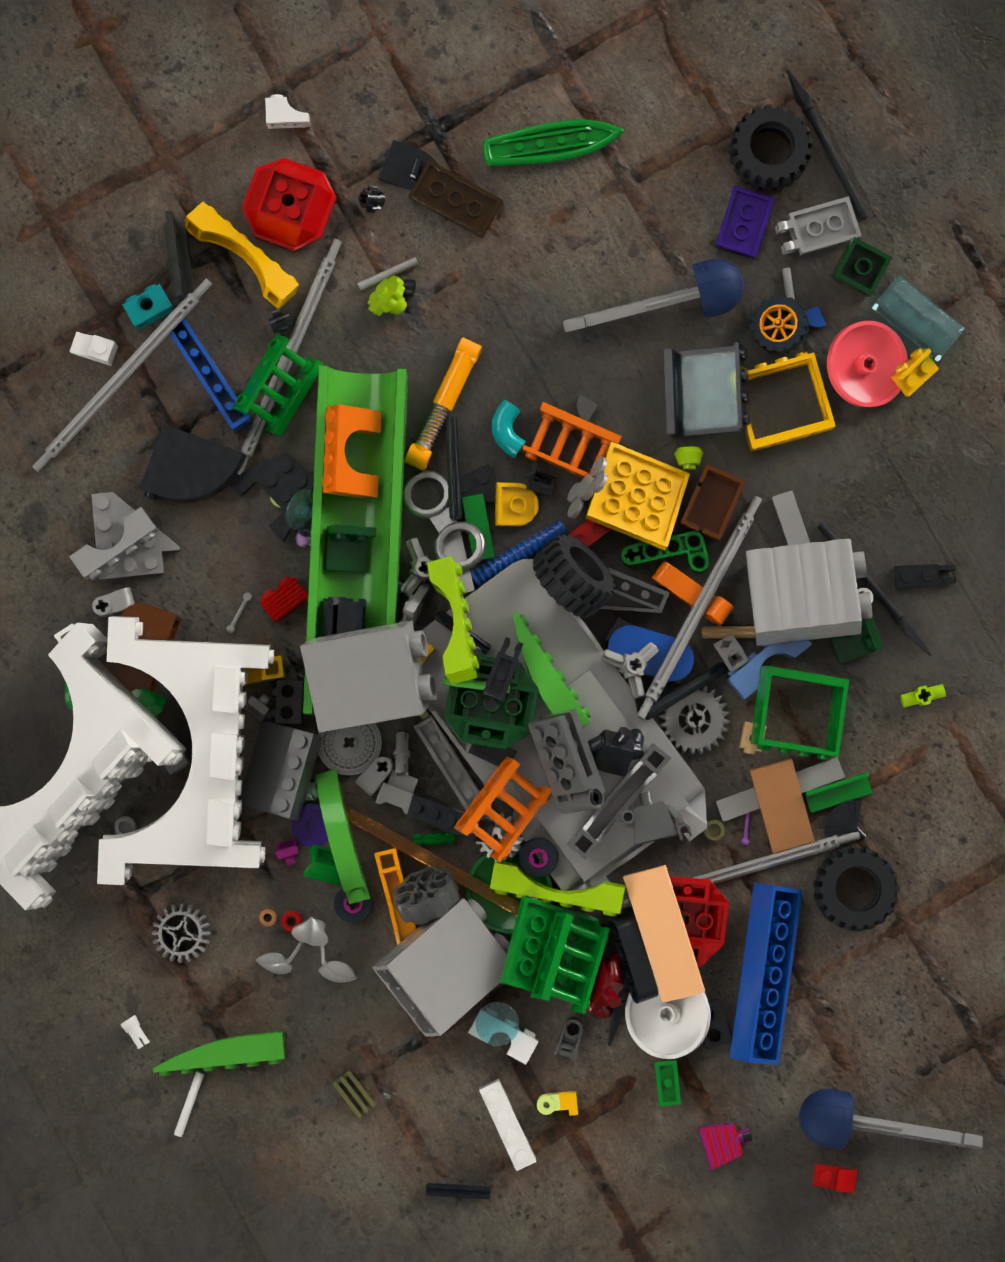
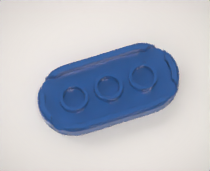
M627 625L617 629L612 634L608 643V650L622 656L625 653L631 655L633 652L638 653L648 643H653L657 646L658 652L646 662L647 667L643 672L645 675L655 677L676 638L638 626ZM688 644L668 681L680 680L691 671L694 656Z

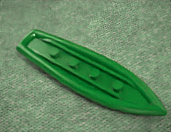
M584 119L550 122L484 139L482 146L483 157L488 166L540 164L575 159L604 148L624 133V129L612 124Z

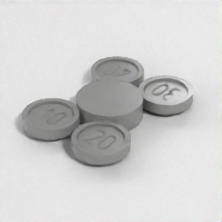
M599 457L592 467L591 475H586L580 483H575L570 489L567 500L571 503L567 513L568 517L576 518L583 508L584 501L589 500L594 493H599L604 488L608 475L604 473L607 465L606 458Z

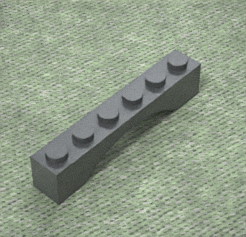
M652 743L644 752V755L638 759L626 776L622 778L605 798L602 807L594 811L567 845L586 860L618 820L621 811L628 808L668 763L671 757L655 743Z

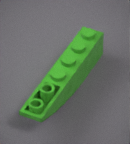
M515 612L513 620L518 642L523 643L521 649L523 659L532 680L539 689L538 693L551 714L576 709L582 728L590 723L588 718L591 715L585 706L580 708L576 702L578 699L577 694L572 687L569 689L564 684L566 678L560 669L556 671L551 663L554 660L549 652H543L539 645L542 642L535 632L531 634L527 629L530 624L524 615L519 616Z
M284 1031L240 1035L207 1043L159 1064L153 1068V1073L159 1072V1076L172 1075V1071L181 1070V1074L193 1073L194 1068H203V1071L216 1070V1066L225 1065V1069L238 1068V1064L246 1063L247 1067L259 1066L261 1061H268L269 1065L282 1063L281 1059L286 1058Z

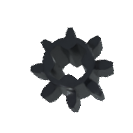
M368 186V188H363V191L360 192L359 204L361 208H366V212L375 213L376 210H381V207H383L385 195L382 190H378L377 186Z
M281 308L271 312L273 317L268 320L274 334L280 332L281 336L291 333L289 328L294 326L289 312L282 313Z

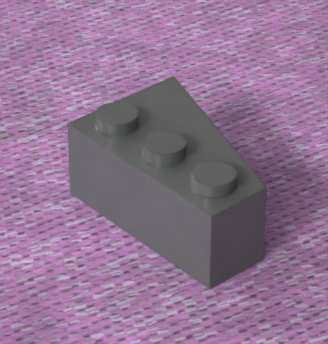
M609 568L616 588L614 596L601 609L662 613L670 592Z

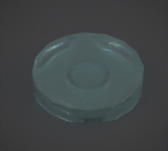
M491 1002L479 1011L476 1018V1030L479 1037L485 1043L492 1046H502L510 1043L516 1037L519 1030V1018L516 1011L509 1004Z

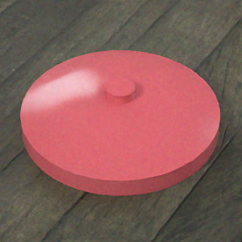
M861 321L848 325L836 335L827 355V372L835 391L848 403L858 407L880 406L891 401L901 391L891 376L896 373L895 369L897 366L908 361V355L902 340L890 327L876 321Z

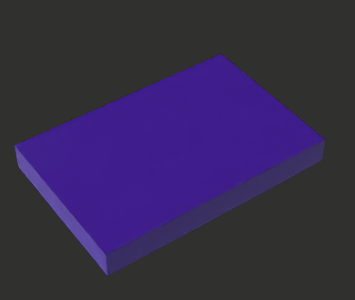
M734 186L715 247L756 259L775 198Z

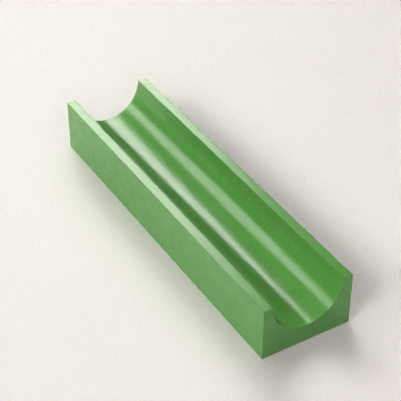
M319 366L306 642L310 639L321 637L323 598L346 597L354 599V601H358V598L366 599V629L398 622L408 375L406 369H397L390 373L362 374L338 371L328 366ZM340 404L382 412L381 433L372 435L351 433L346 440L344 449L347 463L354 471L379 476L377 498L360 499L323 493L325 414L328 406ZM338 524L376 528V536L369 538L367 572L325 569L327 526ZM305 671L303 714L315 716Z

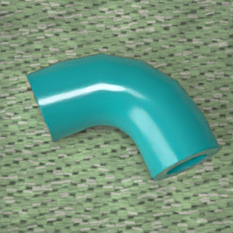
M503 399L492 418V434L496 444L514 459L526 441L516 435L513 430V423L520 410Z

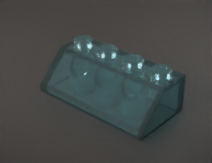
M900 275L891 283L872 307V309L920 348H930L932 352L929 355L936 361H939L965 330L961 324Z

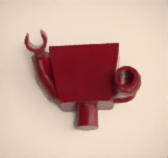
M617 951L616 953H611V958L602 956L590 996V1005L586 1010L588 1013L593 1012L594 1015L601 1019L609 1018L612 1015V1008H616L621 1004L618 994L623 989L624 982L621 978V962Z

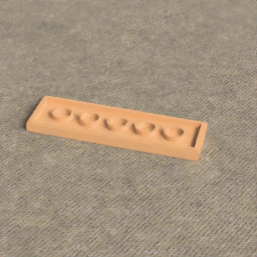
M666 865L625 875L623 879L662 1002L704 993L705 988Z

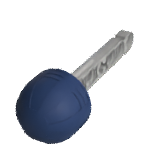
M709 259L694 263L692 266L697 286L563 321L565 332L574 331L699 297L701 298L705 318L721 315L731 311L740 302L744 291L743 278L739 270L732 263L723 259Z
M834 1089L817 1090L804 1100L799 1112V1123L806 1137L813 1143L828 1148L844 1149L849 1140L851 1129L971 1149H982L983 1137L979 1135L853 1115V1097L847 1091Z

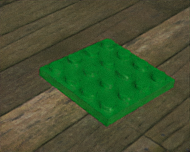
M522 896L500 983L532 992L556 912L574 915L573 924L594 931L595 926H598L599 919ZM569 932L566 945L588 952L591 939ZM563 953L560 966L582 973L585 961ZM556 975L553 986L575 995L579 982Z

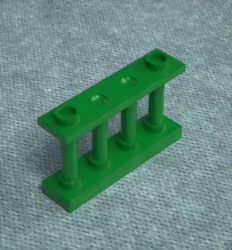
M277 334L269 343L268 350L242 394L237 397L233 409L247 414L250 410L267 422L266 431L281 437L317 377L319 366H323L324 363L310 356H307L304 360L286 347L290 339ZM281 355H284L300 367L295 378L276 366ZM271 373L289 385L284 396H281L265 385ZM259 392H262L278 403V407L273 415L254 403Z
M556 912L531 997L549 1001L550 996L573 1003L571 1011L585 1014L590 1005V996L605 945L609 940L610 929L595 926L594 931L573 924L574 915ZM569 932L591 939L588 952L566 945ZM563 953L585 961L582 973L560 966ZM556 975L579 982L576 994L554 988Z

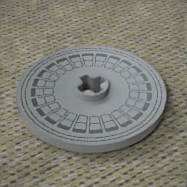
M375 723L318 732V736L323 737L318 752L320 759L330 770L336 769L340 775L353 776L361 774L380 755L382 740L380 731ZM347 738L348 740H350L351 738H353L354 747L345 748L344 739Z

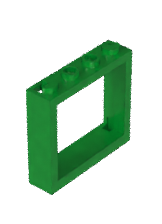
M761 666L750 744L758 745L757 749L770 751L771 747L778 748L777 752L784 754L798 751V756L811 757V754L818 755L817 759L830 760V757H839L849 679L773 666ZM772 677L833 687L825 749L763 739Z

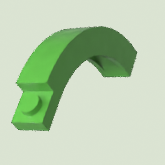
M334 769L316 774V784L323 820L343 891L346 893L349 904L370 899V893L352 838L342 785L337 770Z

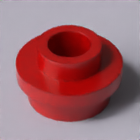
M287 911L281 917V926L287 932H292L296 925L303 923L302 916L296 911ZM290 917H293L296 920V923L293 926L288 924V919Z

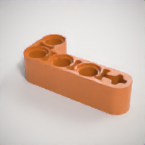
M666 561L661 563L651 577L655 583L691 608L703 588ZM713 595L703 617L720 627L734 606L724 598Z

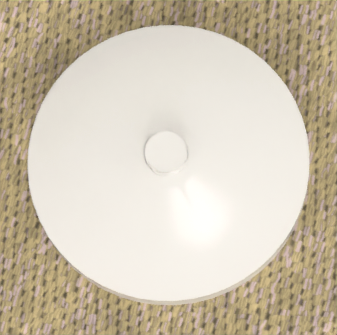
M658 990L657 997L638 1004L633 1001L629 993L625 1007V1018L631 1037L642 1050L657 1058L675 1059L693 1052L704 1041L710 1027L711 1012L705 992L663 1003Z

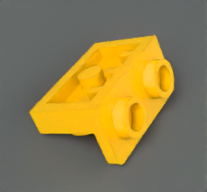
M918 348L910 355L911 359L897 366L895 369L896 373L891 376L906 397L911 396L939 369L929 356L932 352L930 348Z

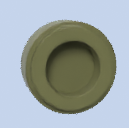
M709 820L707 822V829L703 831V834L709 841H719L725 834V827L718 820Z

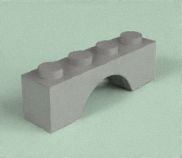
M142 507L123 519L124 533L117 545L110 549L99 550L87 544L69 556L85 579H96L102 574L101 570L105 567H113L120 562L119 558L121 556L132 554L138 549L137 545L143 541L147 543L156 537L155 533L158 529Z

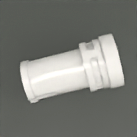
M135 1015L120 1024L125 1032L130 1035L137 1049L143 1047V1044L146 1045L150 1042L140 1028V1023Z

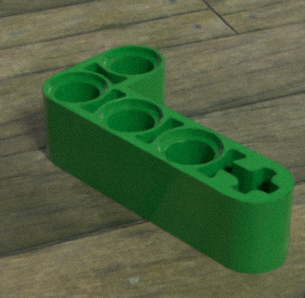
M696 531L671 536L669 542H675L678 545L676 552L655 547L657 555L650 557L646 554V548L653 545L643 542L625 547L620 556L621 562L625 566L634 567L686 555L689 569L696 574L706 570L709 559L704 538ZM696 537L699 540V546L691 547L688 544V538ZM639 548L642 549L641 555L634 557L633 562H630L629 558H625L628 551H631V554L634 555L639 553ZM701 558L704 561V567L696 568L693 565V559Z

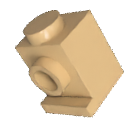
M743 722L739 748L744 749L743 753L756 755V752H762V750L757 749L758 745L750 744L749 737L752 735L753 723Z

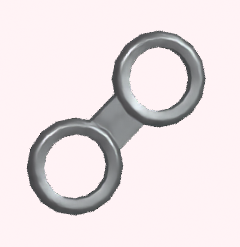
M422 471L414 474L407 481L403 489V502L405 508L412 515L421 519H430L439 534L435 540L437 559L447 557L444 553V543L447 537L457 531H465L476 539V550L469 559L455 562L460 563L462 571L473 568L481 561L485 553L486 542L482 532L475 525L450 519L448 479L443 474L436 471ZM424 480L439 482L444 489L442 502L430 510L416 507L411 499L414 487Z

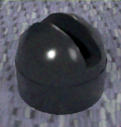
M403 280V285H405L403 295L413 297L416 280Z

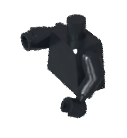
M621 727L618 732L603 730L599 736L588 741L597 769L625 777L631 761L637 760L644 755L642 750L644 736L639 729L629 730L626 727Z

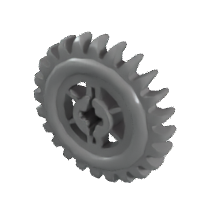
M704 686L701 691H695L664 710L666 712L665 715L659 716L660 719L665 720L664 723L660 724V727L667 728L664 734L670 735V742H676L674 745L675 749L681 745L682 753H685L690 748L691 755L694 754L695 749H698L699 753L703 754V747L710 752V744L718 747L719 744L716 739H725L721 732L729 731L723 725L730 723V720L724 719V716L730 714V712L722 710L727 703L719 704L722 698L721 695L716 698L713 697L715 690L708 694L707 686ZM696 704L704 706L705 709L703 711L696 709ZM688 705L689 712L686 715L680 713ZM707 710L710 715V723L705 721L704 712ZM693 713H695L697 717L700 716V720L697 722V725H695L694 722H690L689 718L693 717ZM679 716L685 717L686 726L683 728L679 724ZM703 724L708 725V729L701 734L700 727ZM687 727L691 728L693 735L686 733L684 730Z

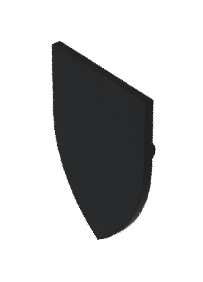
M393 140L379 180L412 190L428 160L436 164L438 163L425 151Z

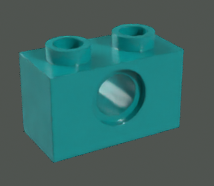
M160 284L148 286L144 289V293L138 296L132 295L125 300L126 303L122 304L137 331L174 310ZM146 301L153 302V306L149 310L142 308Z

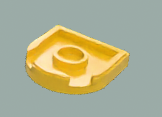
M497 482L495 526H523L532 521L539 509L538 497L533 490L527 489V485L522 483Z

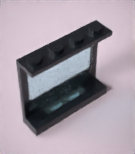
M735 342V346L678 352L673 349H664L667 435L671 437H685L748 431L747 425H750V414L747 412L749 392L746 391V382H748L749 376L748 370L745 369L748 353L744 345Z

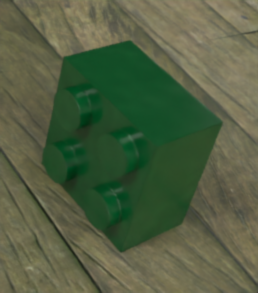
M854 237L849 240L830 277L869 297L874 294L892 257Z

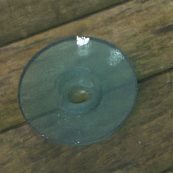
M302 489L291 498L285 516L286 523L290 528L299 530L311 521L313 509L312 490Z

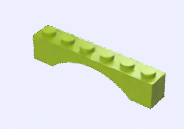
M452 556L428 562L430 582L435 590L450 602L453 612L454 625L452 636L442 656L445 675L452 685L477 678L476 669H479V664L476 656L473 655V650L476 649V646L469 632L472 631V624L466 614L469 612V606L463 597V594H466V589L463 581L460 580V576L463 575L461 565L456 563Z
M497 860L494 863L490 889H494L497 894L507 895L510 892L515 893L518 898L530 896L538 898L539 901L545 903L556 901L560 902V906L572 908L573 905L581 906V910L594 912V909L602 910L603 914L608 916H616V913H621L626 888L624 884L603 881L582 890H558L534 880L519 864L505 861L499 862Z

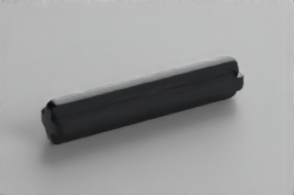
M439 609L434 615V619L450 631H453V617ZM469 631L470 637L474 639L476 649L486 655L491 649V645L474 632Z
M427 1183L426 1185L427 1196L490 1199L491 1189L488 1186Z

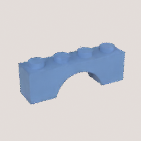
M809 640L762 645L764 650L758 655L755 652L747 657L749 662L746 665L729 672L730 678L727 681L744 700L758 689L760 669L768 657L784 655L794 659L812 644Z

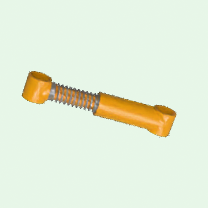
M466 338L461 339L452 363L432 402L435 406L431 410V416H428L429 419L426 420L428 423H425L424 430H421V437H418L419 439L416 443H412L404 463L422 471L426 469L432 456L431 447L433 446L432 443H434L433 440H436L435 436H438L437 433H439L438 429H441L440 426H443L441 423L444 422L443 419H446V413L452 412L483 346Z

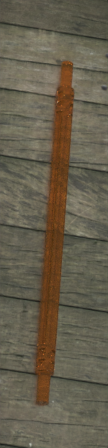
M349 806L345 807L349 822L429 867L437 866L438 868L449 869L456 882L517 916L520 902L507 895L495 893V890L490 889L488 884Z

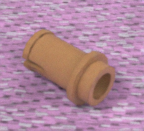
M271 909L263 910L259 916L261 924L267 927L272 926L277 919L276 913ZM266 914H270L272 916L271 921L265 920Z

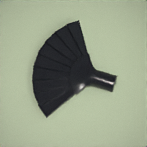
M862 800L845 801L830 812L825 823V838L859 832L860 840L865 839L867 834L858 826Z

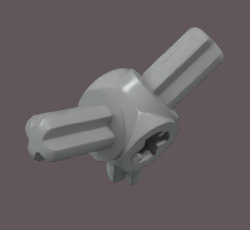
M417 538L406 542L413 561L410 562L412 567L409 570L410 576L400 587V591L408 597L420 583H425L427 579L430 580L427 563L432 562V560L429 559L428 555L424 556ZM421 564H422V567H423V566H426V567H427V570H426L425 572H424V571H422V572L419 571V568L421 567Z
M650 642L638 653L633 652L631 655L625 653L622 656L610 650H604L601 661L617 667L618 672L625 679H628L632 698H642L645 693L641 676H644L643 670L647 667L646 662L657 654L658 649L656 645Z

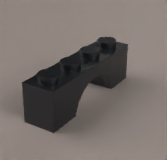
M413 794L407 813L408 816L469 840L483 842L473 833H469L466 836L454 828L465 812L445 805V802L433 797ZM481 817L478 821V826L492 836L495 822Z

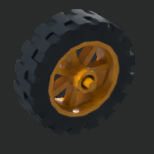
M779 295V297L771 296L769 300H763L761 305L755 308V313L751 316L750 329L758 345L765 351L780 355V353L788 354L791 350L794 349L795 351L798 349L801 343H804L805 336L809 332V319L801 304L796 302L795 299L787 298L784 295ZM782 310L790 313L784 319H782ZM778 311L777 318L774 319L770 316L773 312ZM794 317L795 326L785 324ZM767 318L773 322V325L764 327ZM786 328L793 330L788 337L785 333ZM775 329L771 338L765 332ZM778 332L782 333L784 339L775 340Z

